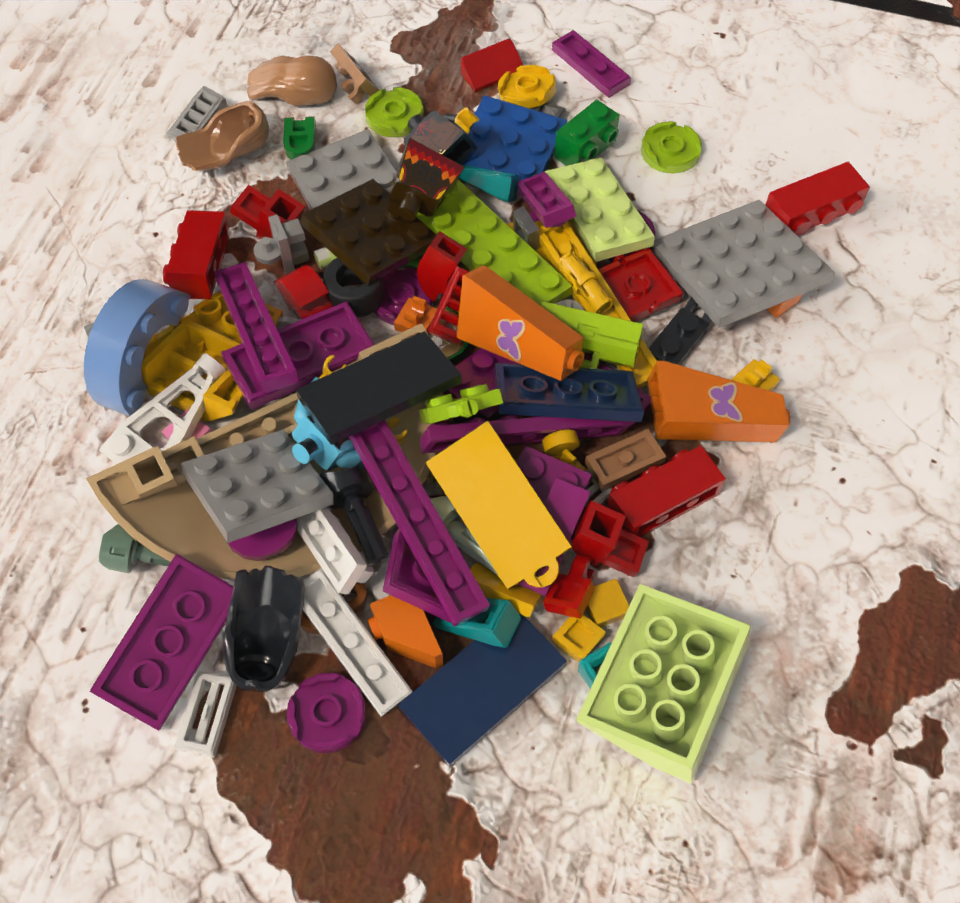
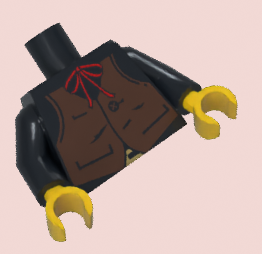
M468 107L462 109L458 114L446 113L442 116L438 112L432 111L425 118L420 114H416L408 122L411 132L404 138L403 142L406 146L409 138H412L447 158L462 164L478 148L467 134L470 132L473 124L480 119Z

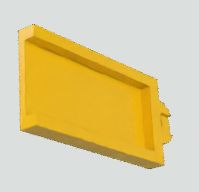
M488 421L425 462L507 589H511L523 580L534 587H546L557 579L559 574L557 557L571 549L572 546ZM546 566L549 567V570L544 575L536 577L538 570Z

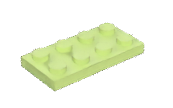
M602 157L545 171L574 205L577 217L569 220L594 262L654 246V234Z

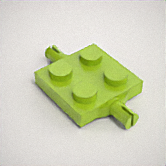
M487 384L460 390L461 397L457 399H452L451 394L425 400L426 407L418 409L421 424H432L458 416L470 417L475 415L478 410L502 404L503 400L500 389L489 390Z

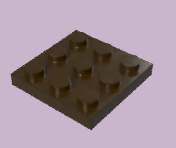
M374 179L303 213L300 223L367 286L425 254L429 245L436 237V234L417 217L413 221L400 217L397 210L401 203L394 200L391 194Z

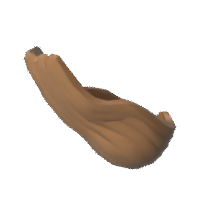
M282 55L262 62L257 68L248 73L247 84L249 87L247 94L250 100L276 97L294 106L321 104L331 100L337 89L336 75L331 64L318 56L308 55L294 58Z
M244 101L219 110L204 128L176 137L175 142L176 148L179 151V159L183 166H187L193 171L222 168L236 157L252 153L262 147L268 138L269 125L263 110L253 101Z

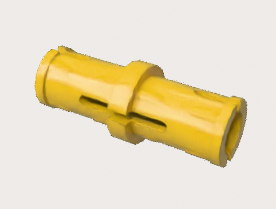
M570 251L562 256L558 261V266L574 284L573 289L575 292L581 294L587 300L595 313L603 314L609 310L614 301L598 282V276L594 271H589L575 251Z

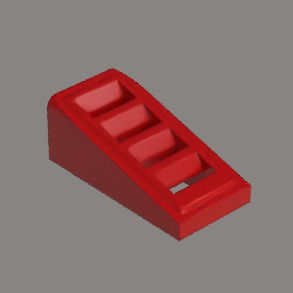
M456 267L453 271L427 333L456 346L461 341V339L457 338V331L439 324V321L443 319L458 326L459 317L444 310L448 307L459 312L460 302L450 297L453 294L461 298L462 287L460 286H462L463 275L469 273V271L460 267Z

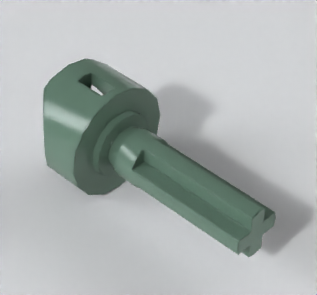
M119 524L103 534L99 551V562L109 570L131 573L138 560L163 566L170 564V561L153 553L132 538Z

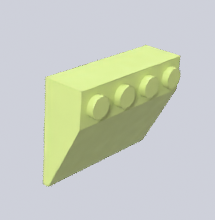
M639 584L577 716V722L650 766L692 784L748 648L751 625Z

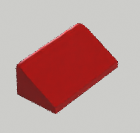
M508 38L462 57L461 75L474 92L498 83L506 72L510 71V74L517 72L516 68L522 66L523 63L514 43Z

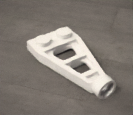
M204 353L192 369L123 421L101 446L99 451L115 464H118L153 448L143 440L142 432L145 427L161 417L172 421L174 429L167 444L160 451L191 438L205 411L203 394L217 381L226 369L211 356ZM205 373L208 375L206 380L202 378ZM190 391L195 395V402L187 414L180 418L169 410V405L182 392Z

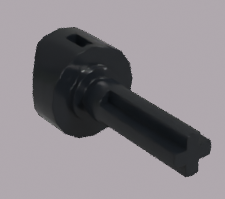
M360 460L356 466L347 470L322 472L319 476L333 493V505L329 507L332 509H345L368 564L373 563L375 565L381 563V560L388 558L389 554L365 501L372 494L374 486L363 462Z

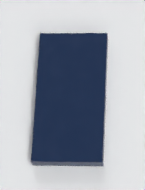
M495 363V387L500 389L503 400L502 404H498V414L642 422L644 410L632 371L579 368L578 371L573 372L560 381L521 364Z
M519 614L521 620L508 647H497L474 640L398 704L401 712L449 768L567 665V660L521 614Z

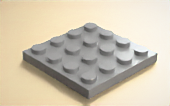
M760 200L654 240V246L651 247V251L685 291L693 297L695 302L718 328L831 283L835 273Z

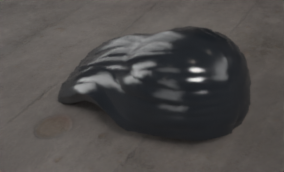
M264 566L262 570L256 568L250 570V572H247L246 569L236 572L224 633V660L226 671L231 680L245 691L267 692L278 687L286 678L298 648L304 607L305 584L300 578L292 574L286 575L284 570L272 566Z

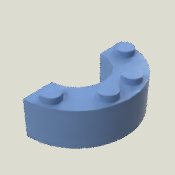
M137 279L120 287L108 299L92 326L84 355V380L91 398L98 405L129 417L142 406L145 392L148 388L143 382L141 372L146 347L153 335L161 327L169 324L178 325L180 318L188 309L190 295L151 280Z

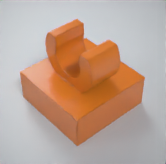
M419 297L408 298L394 321V328L398 332H404L423 323L427 332L437 308L428 305L427 300Z

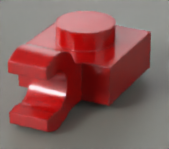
M576 555L568 575L558 574L557 579L551 584L543 600L547 612L581 619L595 590L592 582L595 570L588 569L592 561L591 557Z

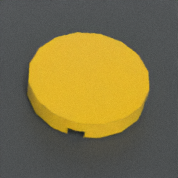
M538 65L519 66L516 68L517 72L510 74V71L506 72L498 82V93L502 101L529 109L545 104L556 93V77L554 74H550L549 69Z

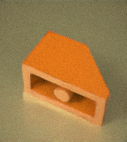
M392 595L370 603L373 617L367 619L375 641L382 638L386 650L435 669L444 666L443 654L422 609Z

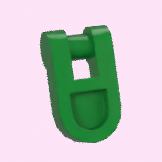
M315 116L305 117V120H295L294 117L284 118L283 144L286 156L290 160L301 155H307L315 150Z

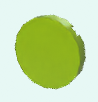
M393 87V91L387 92L385 89L379 90L370 96L365 104V117L370 129L378 135L385 137H403L411 132L408 127L410 118L416 114L424 117L420 97L413 91L401 87Z
M672 121L657 123L648 128L642 139L641 154L643 160L651 168L660 172L671 174L685 172L693 168L700 158L702 142L699 135L685 124L683 128L676 126L677 122Z

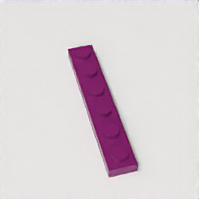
M246 262L213 271L263 393L281 390L289 385L299 383L297 371Z
M517 415L505 416L497 421H488L505 446L542 443L545 436L565 429L576 431L578 439L620 436L634 423L631 421L540 416L519 419ZM474 418L461 424H451L450 421L432 423L427 427L419 440L422 454L442 452L486 421L484 418Z
M383 420L350 436V441L453 626L455 627L487 611L490 607L487 598L386 421Z

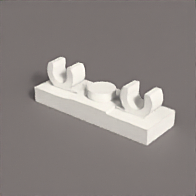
M328 506L298 517L297 531L338 594H349L356 582L366 583L375 570L373 567H367L364 561V554L357 551L351 542V538L340 524V519L331 513L332 508Z

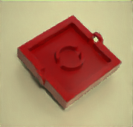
M650 248L642 249L626 257L624 254L615 257L613 263L598 269L633 322L682 300V290Z

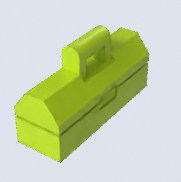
M541 302V306L584 337L582 352L593 354L592 361L584 359L580 368L598 369L600 361L634 368L644 332L642 323L549 302Z

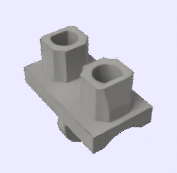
M277 214L268 217L273 238L264 237L255 244V258L260 263L273 265L281 259L285 274H288L295 270L294 265L310 260L304 243V231L298 218L281 224Z

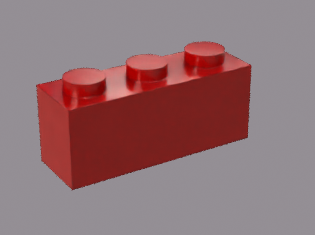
M847 161L769 192L765 205L796 235H801L817 225H826L837 217L857 212L864 205V200L870 186L852 164Z
M187 210L183 223L178 225L176 243L171 245L169 263L163 267V281L169 287L187 293L191 296L190 299L211 300L216 285L213 271L221 269L230 239L226 214L222 211Z
M701 445L691 451L684 449L674 455L670 462L660 467L658 465L649 467L636 480L630 483L623 481L617 484L610 491L607 508L626 516L621 529L642 537L718 496L726 478Z

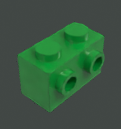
M596 99L556 131L554 158L565 166L595 159L616 141L619 133L618 123L620 114Z

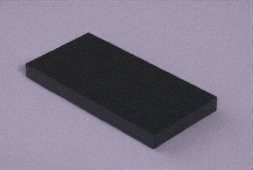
M424 331L296 389L299 401L330 445H333L461 384L462 376Z

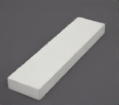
M320 568L303 580L305 584L303 611L371 705L382 717L413 691L342 595L338 594L322 568Z

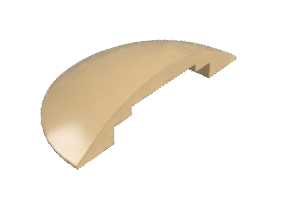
M423 323L360 351L355 362L419 333L426 332ZM297 393L289 395L197 439L193 436L163 451H160L157 445L86 478L96 497L112 518L132 538L170 562L177 553L220 579L234 581L236 572L243 569L250 572L252 569L262 570L264 566H272L284 570L286 575L292 574L299 578L313 574L321 568L298 531H296L295 539L286 551L280 555L276 554L273 557H268V560L254 561L244 559L234 553L182 474V462L283 429L294 444H296L297 442L294 440L292 432L298 425L294 419L298 402ZM440 393L434 397L442 396L443 394ZM425 401L385 419L386 423L394 418L400 419L399 425L391 430L393 435H400L407 429L406 440L399 444L422 485L430 471L425 462L436 455V453L422 454L419 440L427 427L431 425L421 424L418 409L426 407ZM314 459L309 461L318 475L322 472L347 470L337 466L328 471L324 470ZM371 478L374 490L365 501L380 536H383L396 522ZM332 509L331 513L340 519V524L351 538V542L357 551L361 552L362 548L345 509Z

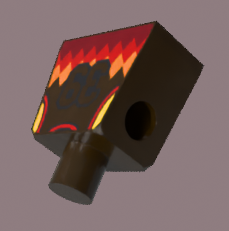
M409 138L400 159L391 191V197L401 203L397 210L399 216L408 221L415 220L418 212L431 217L454 189L465 167Z

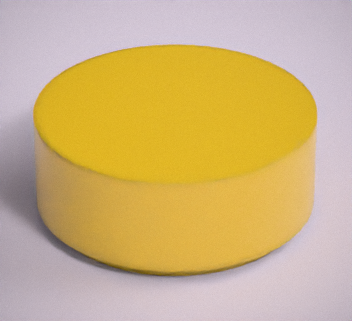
M570 429L553 432L542 440L546 455H560L565 449L570 452L580 445L577 432Z

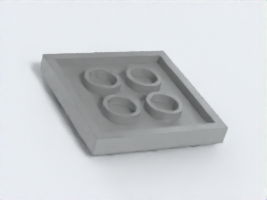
M369 129L286 162L288 171L310 210L371 179L377 181L391 194L397 173Z
M284 429L181 463L182 474L227 543L333 505L332 491L309 462L302 464L294 457L292 448L295 444Z

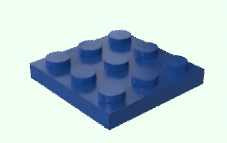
M484 95L474 113L480 120L473 124V127L467 134L478 148L462 164L516 174L519 176V181L545 172L555 153L556 131L563 127L567 120Z

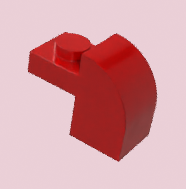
M248 185L232 204L230 213L256 229L257 238H273L268 217L277 214L281 224L297 218L300 222L305 205L280 189H277L273 196L269 198Z
M441 231L438 232L429 245L417 269L420 287L432 301H435L440 293H444L453 271L467 251V248ZM453 294L450 297L460 302V297Z
M303 265L273 281L288 309H295L300 320L333 307L327 296V293H329L328 289L309 265Z
M591 500L580 518L571 546L576 555L591 557L590 565L594 567L602 563L628 576L635 577L639 573L649 541L621 529L626 517L625 515Z

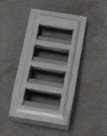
M203 86L168 130V137L175 141L177 136L187 134L183 132L185 129L195 132L204 128L219 110L228 107L225 97Z

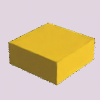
M617 579L594 586L595 590L586 607L591 620L600 628L622 620L629 608V604Z
M583 614L581 619L569 617L552 636V642L579 663L596 649L605 638L606 632Z

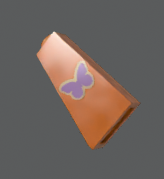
M482 265L463 275L457 329L458 339L560 381L579 370L584 360V352H582L583 336L490 268Z
M657 361L647 378L656 439L777 442L790 425V411L786 409L784 397L779 393L666 361Z

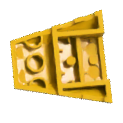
M221 291L213 294L211 300L205 299L193 306L194 312L181 317L177 326L169 324V327L158 334H154L146 347L141 368L143 382L148 387L147 391L150 395L156 397L192 369L204 353L220 363L226 371L203 394L205 411L201 420L205 422L232 415L242 397V393L223 361L221 354L222 351L242 344ZM265 303L276 326L278 319L283 316V311ZM205 373L202 378L206 380L208 375ZM184 391L170 405L183 411L189 410L195 402V395L190 391Z

